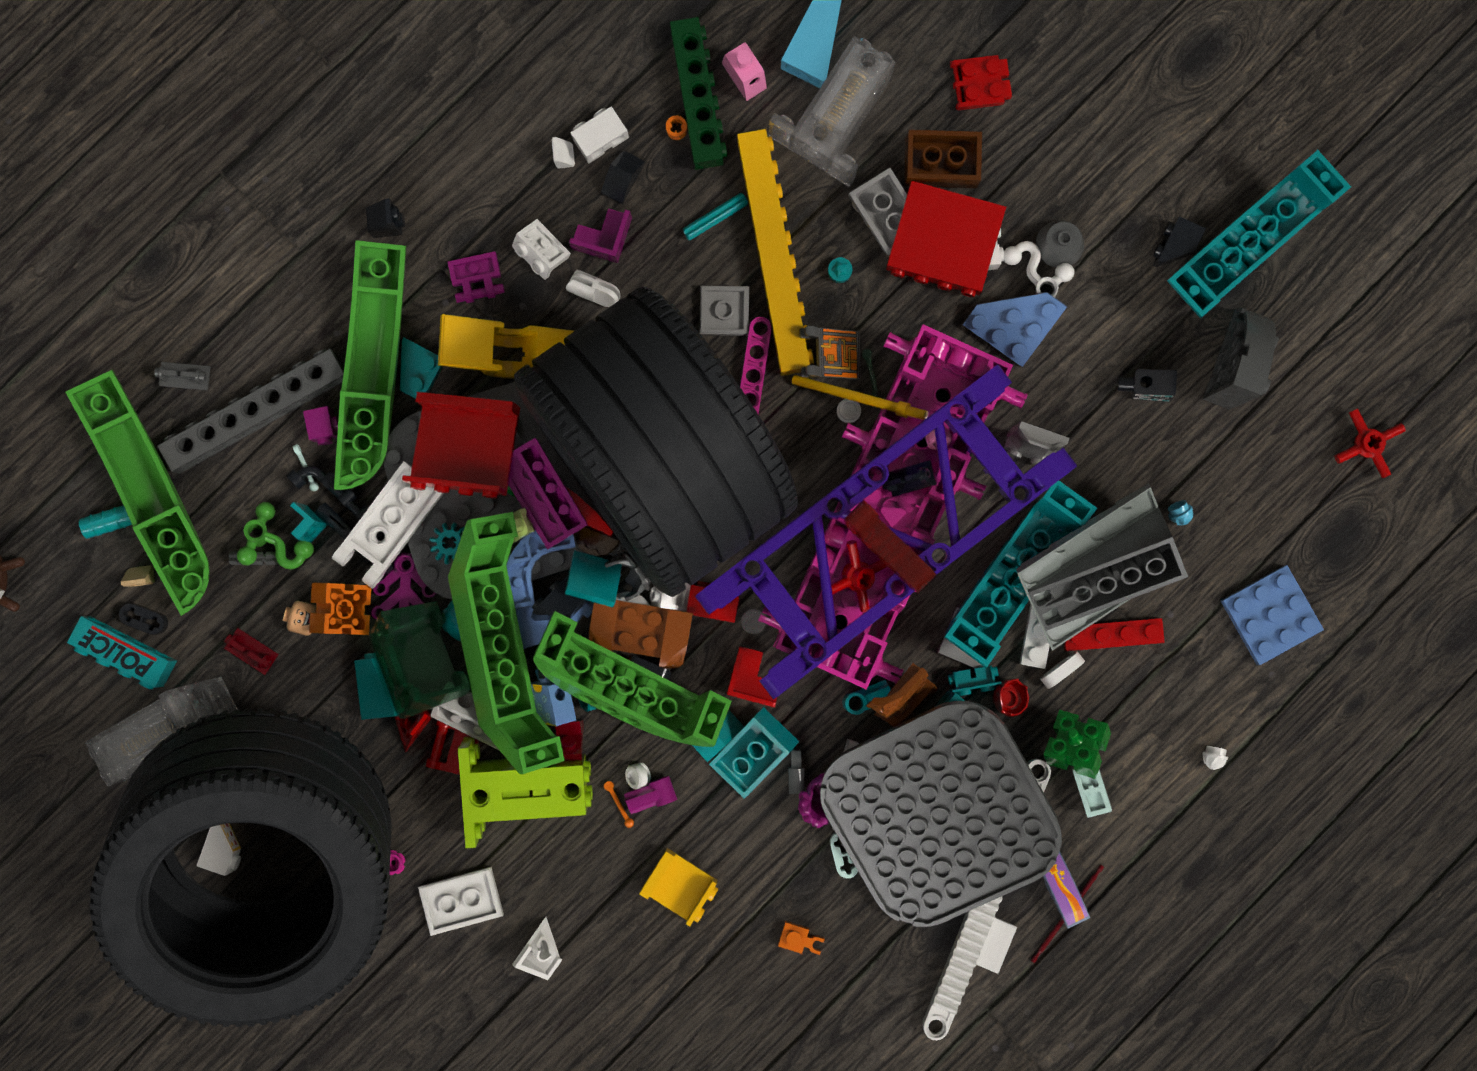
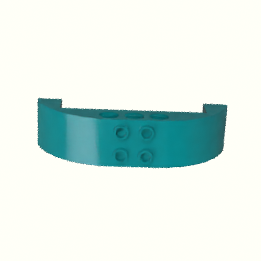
M1317 150L1183 265L1167 282L1200 318L1203 317L1221 301L1222 297L1315 216L1334 203L1351 186Z
M1057 481L1048 488L1022 519L966 597L946 629L944 638L985 668L988 667L1001 648L999 643L1029 601L1016 569L1023 562L1048 549L1052 543L1085 525L1097 507L1061 481Z

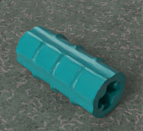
M124 505L97 514H90V516L79 519L81 533L86 539L132 525Z

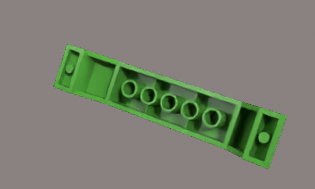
M509 512L467 520L448 575L478 725L519 774H526L565 760L560 736H555L536 712L506 566L514 538L518 537L514 514Z

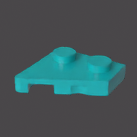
M403 337L400 391L416 399L417 392H430L443 366H438V355Z

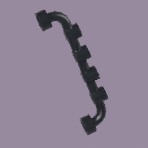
M306 466L297 472L292 469L286 475L299 489L307 483L304 480L305 477L310 475L316 477L359 520L368 509L366 505L361 508L355 502L358 497L350 489H345L344 491L334 490L335 475L331 471L326 474L318 467ZM379 531L376 537L382 541L385 538V534ZM390 565L385 573L388 575L394 567Z

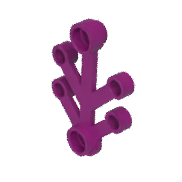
M402 553L394 561V570L373 588L376 595L385 596L389 592V586L400 578V588L380 606H376L372 610V617L374 619L384 620L387 618L388 612L399 602L398 629L391 636V642L397 648H407L413 641L412 633L408 630L410 603L421 614L423 621L433 622L437 618L436 610L429 608L411 589V578L422 588V593L425 597L433 598L437 593L427 594L426 589L428 586L419 576L412 554ZM408 560L411 563V567L406 570L403 567V563ZM380 584L385 586L383 593H379L377 590ZM379 608L384 611V615L381 618L376 615V611ZM428 610L433 613V617L430 620L425 617V613ZM401 634L407 636L405 643H401L399 640Z

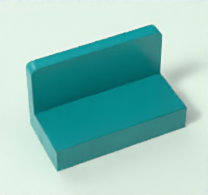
M292 502L290 506L304 519L291 534L298 540L312 543L328 524L307 505Z

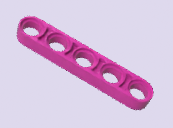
M757 317L750 324L740 386L745 395L753 394L756 397L757 401L753 407L758 414L771 336V323L764 317ZM758 322L766 324L768 328L767 332L763 335H758L753 330L754 325ZM754 346H759L764 351V355L759 359H754L750 355V350ZM748 371H758L760 374L759 381L756 383L749 382L746 378Z

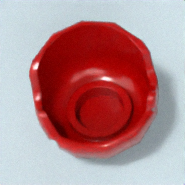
M1016 678L1001 681L1002 684H998L992 694L995 708L1005 716L1013 717L1020 715L1028 706V687Z

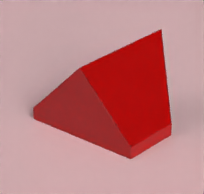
M408 692L406 693L414 713L394 716L405 753L433 718L431 717L432 711Z

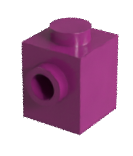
M325 406L303 411L309 440L318 443V445L333 443L332 439H336L338 435L339 419L338 416H335L334 409Z

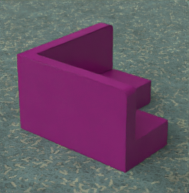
M608 208L601 231L578 224L574 238H570L569 241L571 249L618 263L632 220L631 212L625 209V212L622 213Z

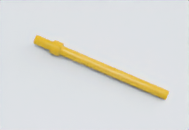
M794 375L792 378L793 385L892 411L900 417L907 418L910 416L925 420L928 417L927 410L912 407L907 402L899 401L897 403Z

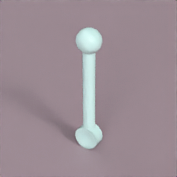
M298 444L293 445V450L297 454L302 467H306L307 464L301 453L300 446ZM311 475L307 476L310 482V490L317 491L319 484L314 482Z

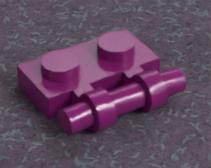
M495 251L448 261L452 285L454 287L463 286L464 292L455 294L457 303L465 301L472 303L475 302V299L484 297L490 299L495 298L498 294L505 293L503 283L493 285L492 279L501 277ZM484 281V288L472 290L471 283Z

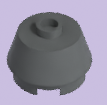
M1056 220L1049 222L1039 231L1036 245L1040 249L1041 259L1047 265L1056 268L1061 263L1073 265L1080 259L1084 251V238L1078 227L1071 222Z

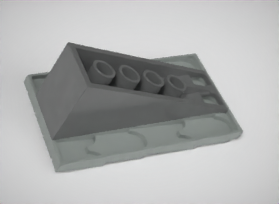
M1149 483L1115 502L1116 505L1088 520L1082 527L1052 543L1048 549L1023 562L1016 569L1052 651L1128 600L1188 577L1173 536L1157 505Z

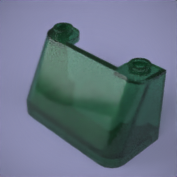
M437 601L381 611L371 629V643L396 713L401 719L415 716L462 697L470 690L468 675L464 674L463 671H454L441 637L440 630L445 623V614L443 610H440Z

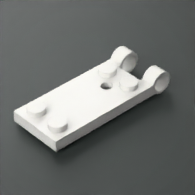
M403 461L332 556L334 561L344 566L352 558L356 550L374 563L362 578V582L372 589L380 582L388 567L444 494L434 491L433 487H426L425 490L410 488V484L402 480L403 475L411 476L412 466ZM379 531L385 534V538L382 541L376 538V534Z

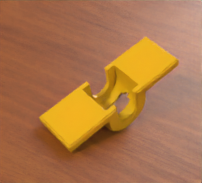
M442 314L440 317L438 366L482 370L483 374L487 376L514 379V374L526 364L532 368L533 359L558 342L564 344V338L574 331L533 325L523 329L504 328V323L501 321ZM493 346L523 348L522 352H525L526 357H522V362L493 359Z

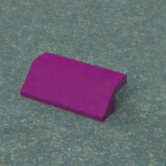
M535 437L513 450L508 485L521 507L526 509L527 517L547 550L586 527L588 523L537 438Z

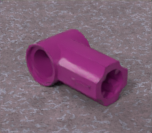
M665 776L649 782V785L625 793L624 796L630 813H637L653 806H663L677 800L670 777Z

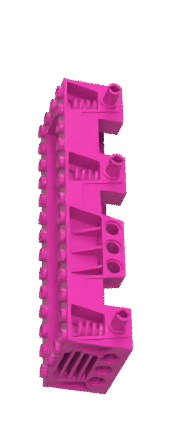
M924 324L911 341H907L890 332L883 346L904 355V360L886 400L897 403L899 401L910 403L912 407L927 410L928 417L996 365H999L1007 376H1009L1013 367L1008 362ZM1008 386L998 398L979 411L977 415L984 423L988 414L993 411L996 402L1000 400L1021 409L1028 394ZM939 389H944L949 393V400L947 402L937 400L936 392ZM959 407L950 408L952 417L956 419L962 418V410ZM881 409L872 430L869 432L848 423L842 438L862 446V452L851 476L924 420L910 416L907 418L900 417L895 412ZM944 422V426L949 430L952 441L947 448L954 495L956 492L962 491L980 500L986 485L966 477V469L972 457L969 456L968 447L957 433L954 434ZM915 444L887 466L890 472L931 460L937 485L892 497V493L884 490L881 486L850 511L883 524L875 512L877 507L903 508L906 510V514L892 528L934 544V533L945 511L938 451L930 449L928 446L922 448ZM872 468L869 470L868 476L873 481H879L882 478V473L879 469ZM838 502L834 513L841 510L840 502ZM843 518L831 519L824 533L831 584L842 579V570L846 564L850 563L847 542L850 540L857 541L860 561L868 565L884 557L890 559L891 565L875 573L873 586L866 590L870 608L886 596L884 592L885 581L923 552L889 537L878 538L874 531ZM815 553L794 601L827 642L828 635L817 553ZM895 580L891 584V590L894 594L900 595L904 591V585L901 581ZM847 587L833 594L835 616L843 615L847 619L846 626L864 613L860 611L856 591ZM910 595L817 667L866 690L871 679L876 675L896 684L900 678L892 675L891 672L902 676L903 669L884 662L882 657L887 646L885 641L897 615L906 606ZM764 606L762 613L771 616V618L760 615L758 621L778 629L779 634L773 647L790 654L797 647ZM818 643L811 644L808 649L809 655L813 658L820 657L823 653L822 646Z

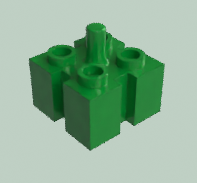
M1059 710L1053 726L1057 737L1049 738L1043 755L1047 764L1067 770L1068 766L1071 765L1074 766L1077 774L1096 779L1102 763L1099 750L1106 751L1111 736L1108 723L1088 718L1087 723H1083L1079 715Z

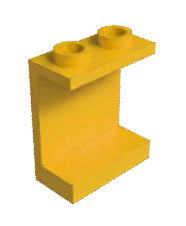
M667 848L639 894L646 899L649 897L653 898L684 918L686 925L691 926L693 921L698 923L704 914L705 909L702 907L706 900L711 902L718 891V888L715 887L717 879Z

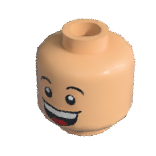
M295 601L291 608L286 607L283 621L287 622V630L305 636L311 635L312 633H309L310 613H316V605Z

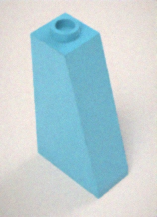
M812 0L781 60L782 70L824 90L842 0Z

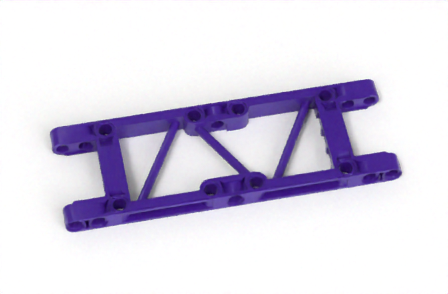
M999 365L985 373L695 596L708 615H710L716 609L725 607L751 587L797 647V649L770 668L768 674L759 680L772 699H775L1077 467V464L1066 450L1061 448L1056 453L1046 456L1023 474L982 422L977 413L998 398L1005 391V388L1012 383ZM959 407L962 410V418L956 419L952 417L950 408ZM944 422L954 434L957 433L968 447L967 451L969 454L973 453L984 467L983 472L991 476L1000 488L998 491L1008 502L961 539ZM934 430L950 547L944 543L930 544L850 511L887 481L889 476L887 466ZM872 468L879 469L882 473L881 480H871L868 476L869 470ZM1016 487H1020L1025 491L1026 496L1024 500L1015 498L1014 489ZM829 500H838L841 503V510L836 513L831 512L827 507ZM822 515L829 519L843 518L923 551L885 581L884 592L886 596L840 632H837ZM812 523L827 627V642L764 562L766 558ZM935 549L943 551L945 559L942 563H936L932 559V553ZM750 561H755L760 566V572L753 576L745 571L746 564ZM895 580L901 581L904 585V591L900 595L894 594L891 590V584ZM813 643H818L823 648V653L818 658H813L809 655L808 649Z

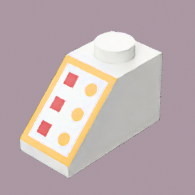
M229 823L210 827L197 867L224 876L238 868L241 861V856H239L241 847Z

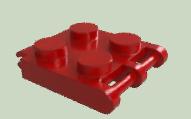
M998 55L950 62L955 79L953 89H956L958 101L956 110L1003 105L1005 100L1011 99L1010 80L1002 81V79H1006L1009 76L1007 59H999ZM958 68L961 69L962 81L959 79ZM961 89L964 91L965 102H962Z

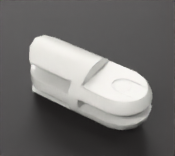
M576 269L566 286L568 292L605 307L612 306L621 297L620 291L615 285Z

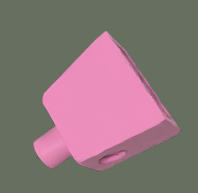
M746 42L724 55L722 64L746 101L767 89L764 70ZM753 79L756 80V82H754L753 84H750V82H751Z

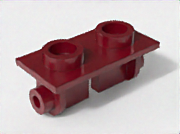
M237 628L233 635L229 634L224 641L227 644L224 649L264 675L267 674L279 655L240 628Z

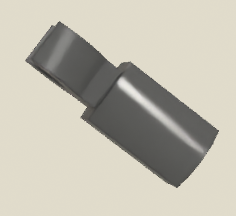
M801 750L791 751V767L788 768L789 794H799L801 791H805L804 767H801Z

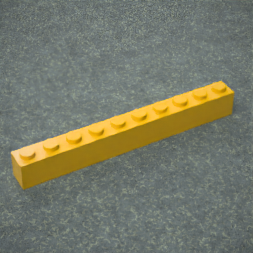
M766 129L737 134V143L780 374L783 376L800 373L801 368L814 363L812 349H807L806 340L809 339L800 338L799 335L800 328H805L807 325L803 326L801 316H805L803 301L798 302L797 293L801 292L799 279L794 278L792 269H796L794 254L789 255L788 245H792L790 231H785L784 222L787 221L786 209L780 206L779 198H783L781 183L776 184L775 175L778 174L777 161L772 160L770 153L774 151L772 136L767 137Z

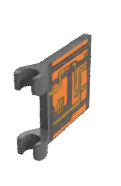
M815 326L800 328V338H816L817 366L809 365L802 367L801 377L861 379L859 331L818 328Z

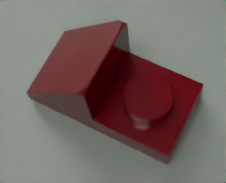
M583 720L555 726L556 734L560 736L565 761L582 760Z

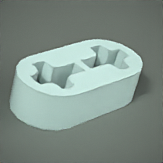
M834 832L830 838V846L837 872L843 878H852L857 874L858 870L855 865L850 868L851 872L846 873L845 869H840V866L844 865V856H847L850 864L853 862L847 851L841 853L840 846L834 845V842L838 841V836Z

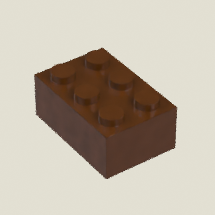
M908 130L905 139L904 186H910L911 181L933 187H978L981 181L982 132Z

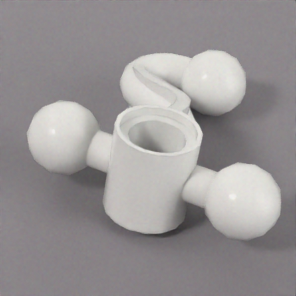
M1020 242L1016 246H1010L1004 250V262L1008 265L1018 264L1022 259V252L1029 251L1031 253L1026 271L1028 278L1036 286L1035 294L1041 293L1040 287L1042 285L1049 284L1054 290L1051 295L1056 297L1058 285L1061 282L1070 281L1074 276L1072 265L1061 263L1056 267L1055 275L1052 278H1041L1036 272L1041 252L1039 247L1033 242Z

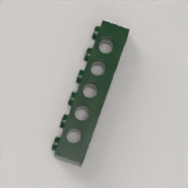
M699 17L671 21V34L694 168L699 170L723 166V157H727L725 142L720 143L719 134L723 133L721 118L716 119L715 110H719L717 95L712 96L711 87H715L713 72H708L707 64L711 63L709 48L704 49L703 40H707L705 25L700 26ZM693 43L697 45V48L694 50H687L685 46L687 44ZM699 67L701 71L693 74L689 72V69ZM696 90H703L705 95L695 97L693 93ZM701 113H706L710 116L705 121L697 118ZM709 136L714 141L711 144H703L701 139Z

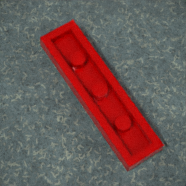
M1162 618L1092 624L1064 643V650L1076 651L1165 643Z

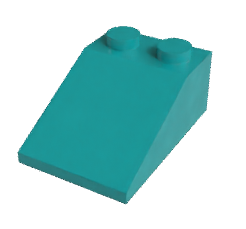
M763 707L709 765L745 799L793 750L799 741Z

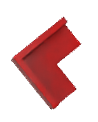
M740 646L727 695L775 707L777 697L772 699L759 682L763 677L757 676L763 652Z

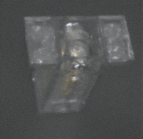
M854 36L797 125L795 126L794 122L786 115L779 116L774 113L769 121V137L772 136V139L850 187L855 180L858 165L854 158L843 153L890 82L896 62L887 52H879L866 39H858Z
M222 677L167 690L158 695L159 700L86 741L89 754L94 759L100 771V776L105 781L107 787L129 780L146 755L162 740H166L169 735L175 733L181 727L186 728L187 724L195 723L202 717L207 719L213 714L219 715L224 711L231 713L233 710H237Z

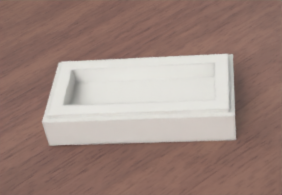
M995 917L976 965L998 974L1017 927Z

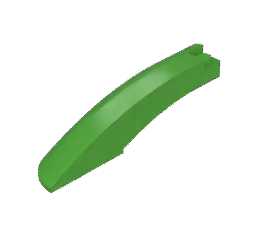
M366 241L355 242L349 333L342 389L340 391L334 490L354 488L368 481L380 469L387 454L402 318L407 247L404 245Z
M110 370L66 391V394L116 487L133 525L134 532L182 616L200 601L206 591L210 574L208 558L154 444L115 372Z

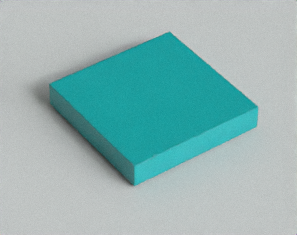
M575 550L572 555L565 594L614 607L622 564L606 568L604 564L609 560Z

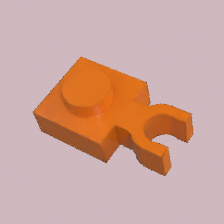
M785 921L778 947L802 954L804 947H806L812 953L820 955L821 950L814 948L813 943L815 941L824 943L825 939L818 935L808 936L809 928Z

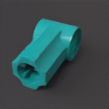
M882 680L869 685L867 690L862 688L849 692L843 697V708L848 713L861 714L871 709L866 707V705L873 698L886 697L891 691L886 680ZM853 696L859 697L861 702L860 707L856 710H852L849 707V700Z

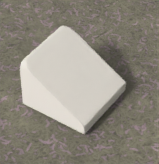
M552 137L553 160L556 167H574L573 144L569 141Z

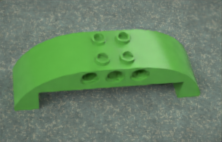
M556 611L553 612L533 656L537 668L552 683L581 701L653 735L688 745L715 746L732 702L731 700L711 690L697 695L575 633L574 630L578 622Z

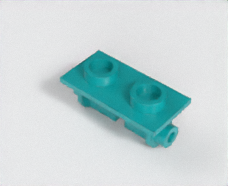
M988 665L986 668H974L976 678H971L970 669L952 672L951 675H948L949 685L954 684V688L949 689V691L963 696L971 694V689L980 688L981 692L995 690V685L1002 684L1001 681H995V677L999 676L997 666L992 667V665Z

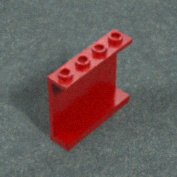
M911 181L886 270L891 271L890 274L895 277L904 278L905 275L913 277L914 281L920 284L931 282L938 284L937 287L942 290L951 291L953 288L960 290L961 294L967 297L980 296L1006 206Z
M417 392L415 402L422 406L411 476L403 475L402 480L410 484V488L416 490H425L426 487H433L434 491L449 493L451 489L458 490V494L473 496L474 492L482 493L483 497L497 499L498 495L506 496L520 407L512 401Z

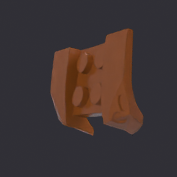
M616 600L614 607L594 602L589 628V640L612 652L617 650L660 658L659 667L665 669L679 668L682 666L685 658L693 613Z
M912 663L886 697L873 698L866 707L875 710V716L882 718L895 727L918 714L937 692L938 688L927 679L929 675L925 669Z

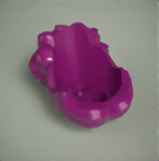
M825 773L814 778L807 786L806 792L801 791L799 793V813L802 815L804 822L811 823L816 828L823 827L829 823L824 813L820 796Z

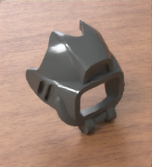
M630 554L615 557L604 564L606 568L616 564H622L623 567L630 568V573L626 576L625 581L633 586V590L624 597L626 601L637 597L644 590L649 591L650 579Z

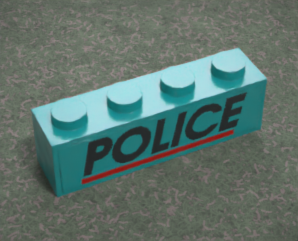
M92 616L80 617L67 642L75 647V652L84 656L89 654L94 656L98 664L106 667L111 665L118 669V674L127 678H132L133 676L140 680L139 684L148 689L164 687L177 662L176 659Z

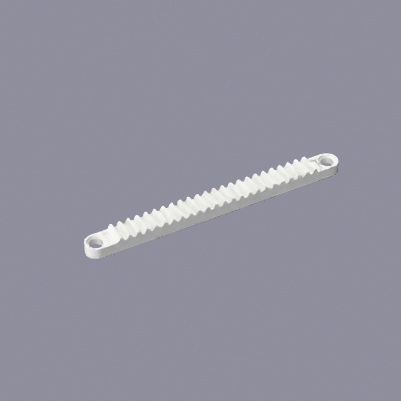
M1031 759L1027 762L1030 769L1037 764L1042 765L1044 768L1043 776L1036 778L1044 793L1051 775L1050 766L1041 759ZM1002 896L965 914L923 1019V1030L931 1040L943 1039L950 1029L954 1016L957 1014L958 1006L961 1004L962 996H964L965 989L969 984V979L973 974L976 961L980 956V951L984 946V941L987 939L988 931L991 929L992 921H994L995 914L999 909ZM933 1020L942 1022V1029L937 1033L929 1030V1023Z

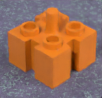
M312 583L311 603H316V613H310L309 633L369 635L370 615H364L365 605H371V588L368 585Z

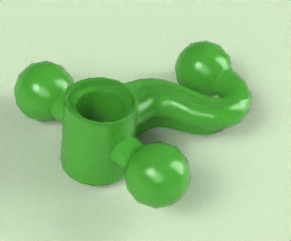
M262 502L258 504L255 510L257 520H250L244 526L243 531L247 544L237 552L239 563L251 565L257 559L255 548L262 547L268 542L275 546V556L278 564L285 569L292 570L300 567L305 559L312 556L314 547L311 542L299 541L294 546L296 557L292 560L287 559L284 541L277 535L269 533L265 525L268 520L274 517L275 507L269 502ZM255 529L263 531L260 537L252 538L250 536V533Z

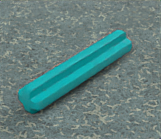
M739 193L683 228L685 237L688 240H692L748 205L747 198L743 193Z

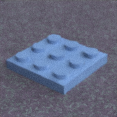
M1287 565L1276 569L1221 600L1256 665H1262L1324 630Z

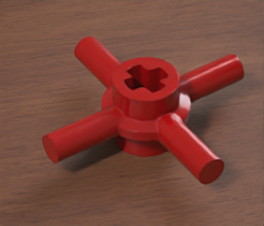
M1358 408L1349 412L1358 435L1355 438L1354 446L1334 455L1336 462L1340 464L1360 454L1365 458H1372L1382 478L1391 475L1381 453L1384 451L1386 441L1405 432V426L1399 423L1380 433L1376 429H1368Z
M850 540L847 542L850 563L844 566L842 579L831 584L832 595L848 587L856 591L860 611L866 612L870 609L866 590L873 586L875 573L889 567L891 561L888 557H884L870 565L860 561L857 541Z

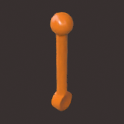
M605 782L604 789L610 792L625 820V826L627 828L633 827L634 821L628 817L613 789V782Z

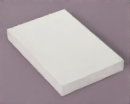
M492 867L418 887L430 936L504 915Z

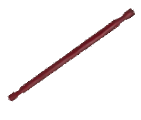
M1101 864L1096 873L1092 875L1081 890L1080 895L1082 898L1097 879L1098 874L1105 868ZM1062 918L1040 946L1036 955L1032 957L1031 961L1033 963L1037 961L1039 955L1043 953L1064 924Z

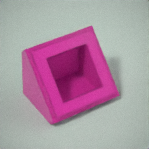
M877 507L875 511L883 524L891 528L906 514V510L903 508Z

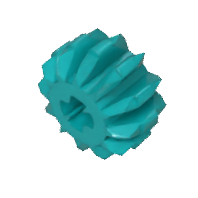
M455 522L451 525V530H449V526L446 523L442 524L444 532L435 528L434 532L439 535L438 538L430 537L429 539L430 542L437 543L436 546L430 548L431 552L439 551L435 559L439 561L445 556L444 564L447 565L450 564L451 557L454 560L465 528L462 527L457 531L458 524ZM456 538L457 541L454 542L457 544L454 549L451 547L446 549L445 546H448L445 543L446 540H454Z

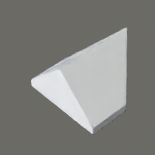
M547 917L544 918L512 964L517 969L546 980L551 977L562 961Z

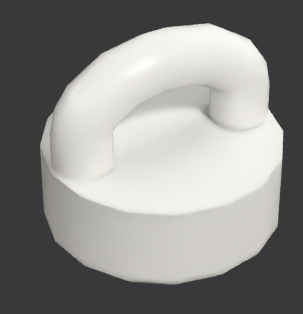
M636 763L628 766L626 769V781L633 789L645 787L651 780L650 771L644 763Z

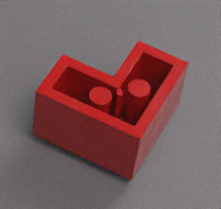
M697 581V586L691 585L686 612L693 613L694 616L735 623L740 595L722 609L718 608L708 615L695 596L711 583Z

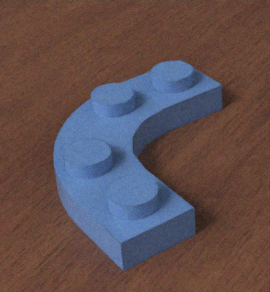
M535 530L525 536L514 548L506 566L515 609L530 607L535 603L532 586V570L535 563L548 553L576 548L574 534L547 550Z

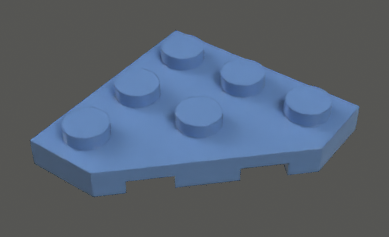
M1048 292L977 304L963 325L1023 367L1067 306Z

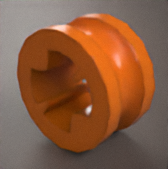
M676 115L667 120L666 132L671 139L681 140L687 135V122L683 117ZM676 123L678 126V123H680L681 132L677 133V130H675V133L672 132V124Z

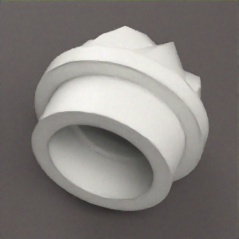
M1206 746V751L1202 753L1204 763L1213 770L1223 767L1228 760V757H1226L1227 750Z

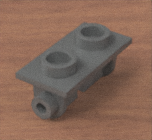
M161 362L160 368L156 367L155 377L160 379L159 386L208 391L211 366Z

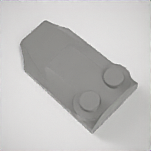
M891 168L848 194L853 208L859 212L887 257H890L907 198L905 190Z
M1021 421L1008 430L1004 449L1008 450L1007 454L1018 459L1024 456L1031 459L1030 463L1036 465L1046 456L1056 453L1068 444L1069 438Z

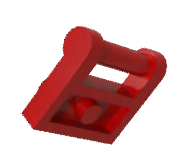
M438 720L437 726L439 727L430 758H427L425 766L460 775L458 748L464 737L471 736ZM449 728L455 730L447 762L440 761ZM475 739V744H478L479 740Z

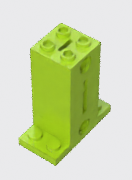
M464 737L458 748L465 848H476L479 839H482V834L485 832V822L586 815L587 807L592 805V785H587V782H590L591 762L586 761L585 753L582 754V760L563 761L526 774H519L507 759L477 761L480 758L479 744H475V738Z

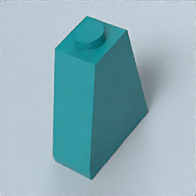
M378 652L364 654L365 659L355 660L361 720L414 713L411 702L390 656L380 657Z

